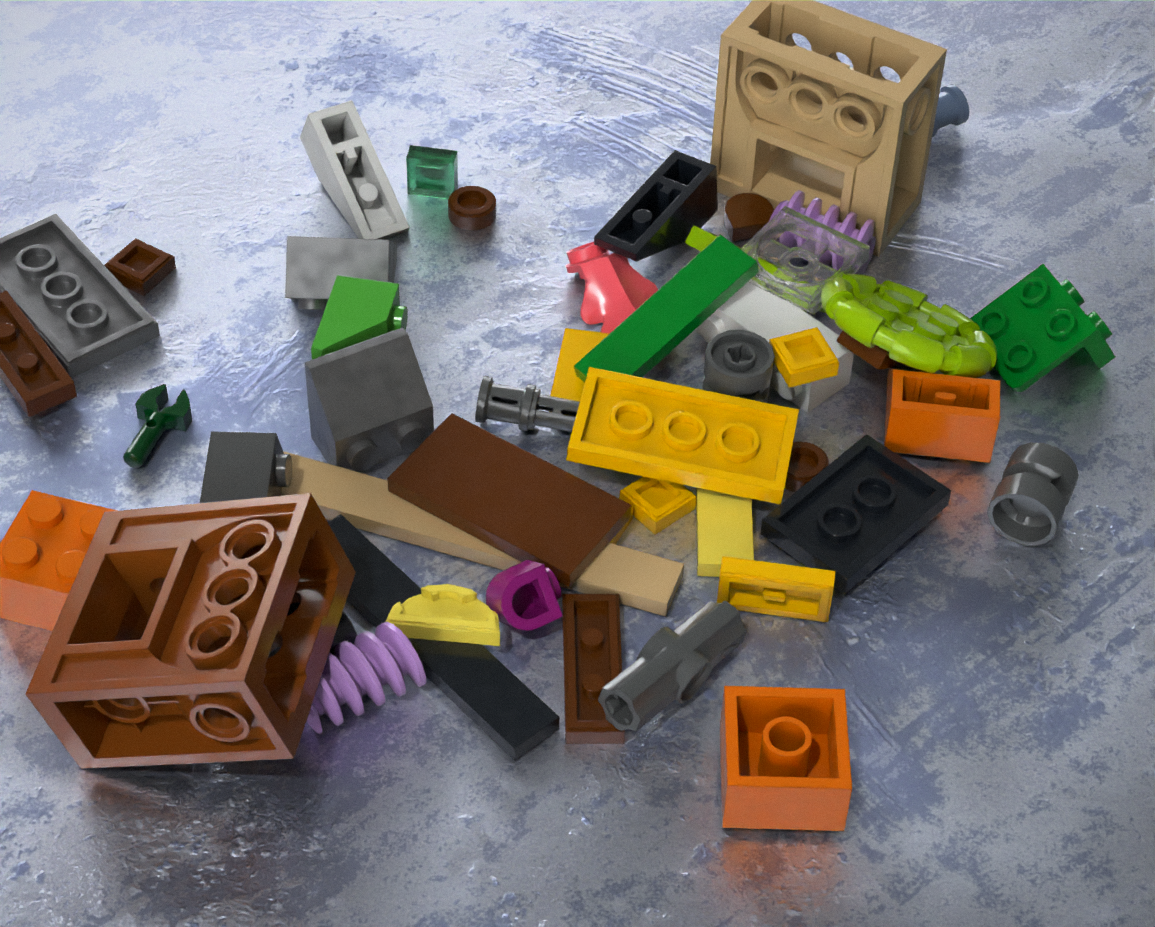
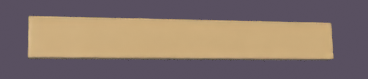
M283 451L284 454H290L292 459V480L289 487H282L281 496L311 493L326 520L330 521L341 514L357 529L500 570H506L521 563V561L389 492L387 480ZM608 543L570 588L560 582L558 583L560 587L584 594H619V604L666 617L683 578L684 563Z

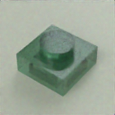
M410 145L406 156L408 194L448 199L451 193L458 189V151Z

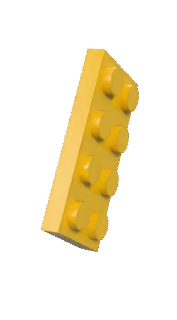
M589 367L568 444L566 461L780 505L786 483L799 409Z

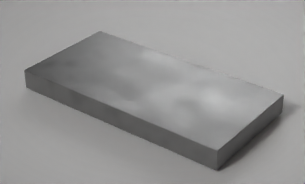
M56 213L0 238V293L8 291L71 378L160 336L156 320Z

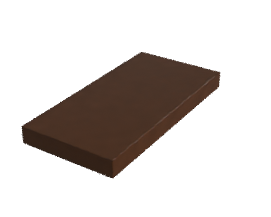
M453 413L387 478L389 492L521 562L530 560L544 564V567H548L554 573L558 582L569 588L631 518V504Z

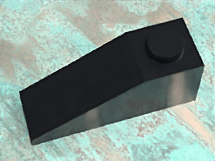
M674 150L594 236V244L637 262L685 242L693 225L702 228L718 210L717 166Z

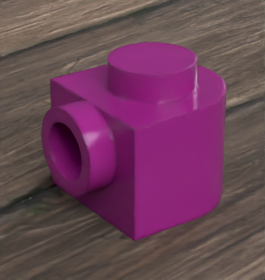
M525 560L498 573L488 585L486 605L497 613L500 623L528 631L563 617L557 599L561 598L560 585L554 573L548 567H544L542 563Z

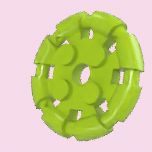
M863 274L838 275L827 281L822 289L821 302L829 318L835 320L836 325L863 345L869 348H873L876 345L888 351L890 359L928 373H935L940 370L944 375L972 378L985 375L995 366L997 350L990 336L984 331H979L980 327L977 323L951 306L944 304L940 308L928 302L927 294L889 280L884 281L882 284H877L873 276Z

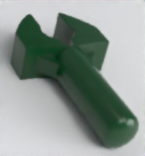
M166 384L154 387L141 394L135 406L137 418L145 420V422L123 454V460L128 466L132 468L141 467L165 430L172 428L186 432L192 422L189 397L184 389L177 397L176 403L164 409L163 407L168 401Z

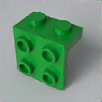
M1041 264L970 318L980 327L979 331L986 332L994 342L997 350V360L994 368L1014 392L1025 391L1081 348L1099 369L1116 357L1106 342V339L1112 333L1095 311L1086 315L1079 307L1085 301L1067 278L1059 283L1044 264Z

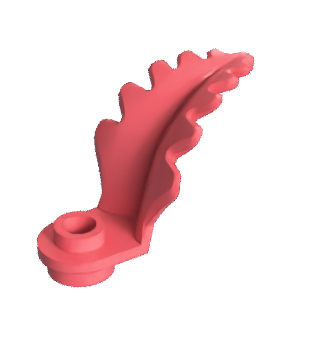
M594 242L578 246L566 252L570 262L565 265L567 272H578L580 279L585 280L584 298L580 311L581 318L589 325L603 323L600 331L602 333H611L658 291L657 286L653 282L643 277L630 266L626 257L597 246Z

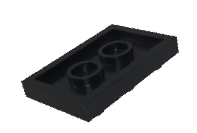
M866 434L764 517L761 523L760 534L806 567L836 571L834 586L846 594L949 504L951 490Z

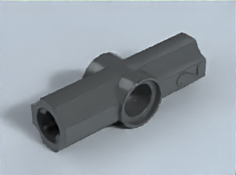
M710 601L674 631L668 626L658 630L644 645L636 661L602 688L598 702L604 709L606 720L621 732L625 729H631L636 732L673 700L678 701L680 704L688 701L705 683L712 668L743 643L748 630L742 623L740 612L727 601L722 603Z

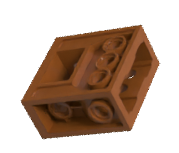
M311 493L104 512L25 695L81 769L294 759L356 571ZM300 603L299 607L287 616L290 604ZM280 648L274 656L268 658L272 650Z

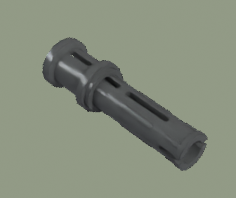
M484 376L478 394L475 422L485 423L487 419L518 424L519 430L522 431L534 430L535 425L572 432L576 418L573 416L577 414L580 401L541 394V389L537 388L536 385L528 384L525 388L494 383L493 377Z

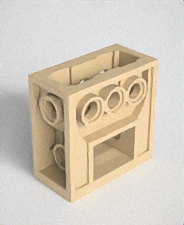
M752 0L721 34L710 159V164L717 166V192L728 197L742 193L757 194L766 198L775 210L780 202L790 201L796 191H803L805 193L803 207L807 208L815 197L822 200L821 214L825 215L828 209L835 204L840 208L838 221L841 223L852 211L857 214L856 229L858 230L861 229L868 219L874 220L873 236H875L876 241L873 255L880 257L921 203L947 49L814 0ZM797 33L804 36L810 42L812 51L797 46L792 34ZM836 52L846 55L852 61L853 67L842 63L838 59ZM886 66L893 69L899 75L900 82L896 83L885 79L880 71V67Z

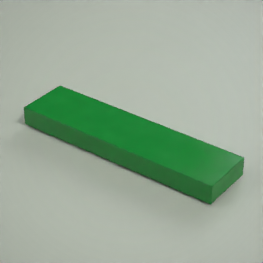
M720 234L574 365L576 376L585 382L589 367L637 377L645 376L759 272L757 261Z

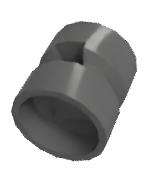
M728 330L717 334L709 341L705 351V378L702 390L769 403L770 382L775 357L772 346L765 338L750 331Z
M1033 442L1019 446L1012 453L1003 472L1002 481L994 492L987 512L990 524L1000 535L1009 541L1029 546L1045 544L1055 536L1079 476L1076 464L1070 456L1055 446Z

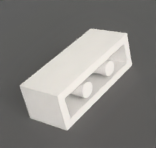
M755 276L697 327V333L708 343L717 334L728 330L754 332L769 342V339L818 327L839 361L838 375L789 388L774 363L770 386L780 396L790 400L807 413L850 383L854 353L836 341L839 335Z

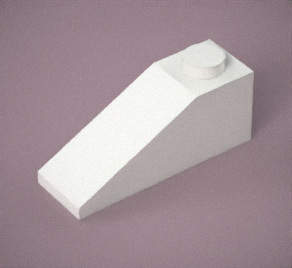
M347 101L309 113L300 139L318 180L359 239L384 240L407 232L410 228L353 101Z

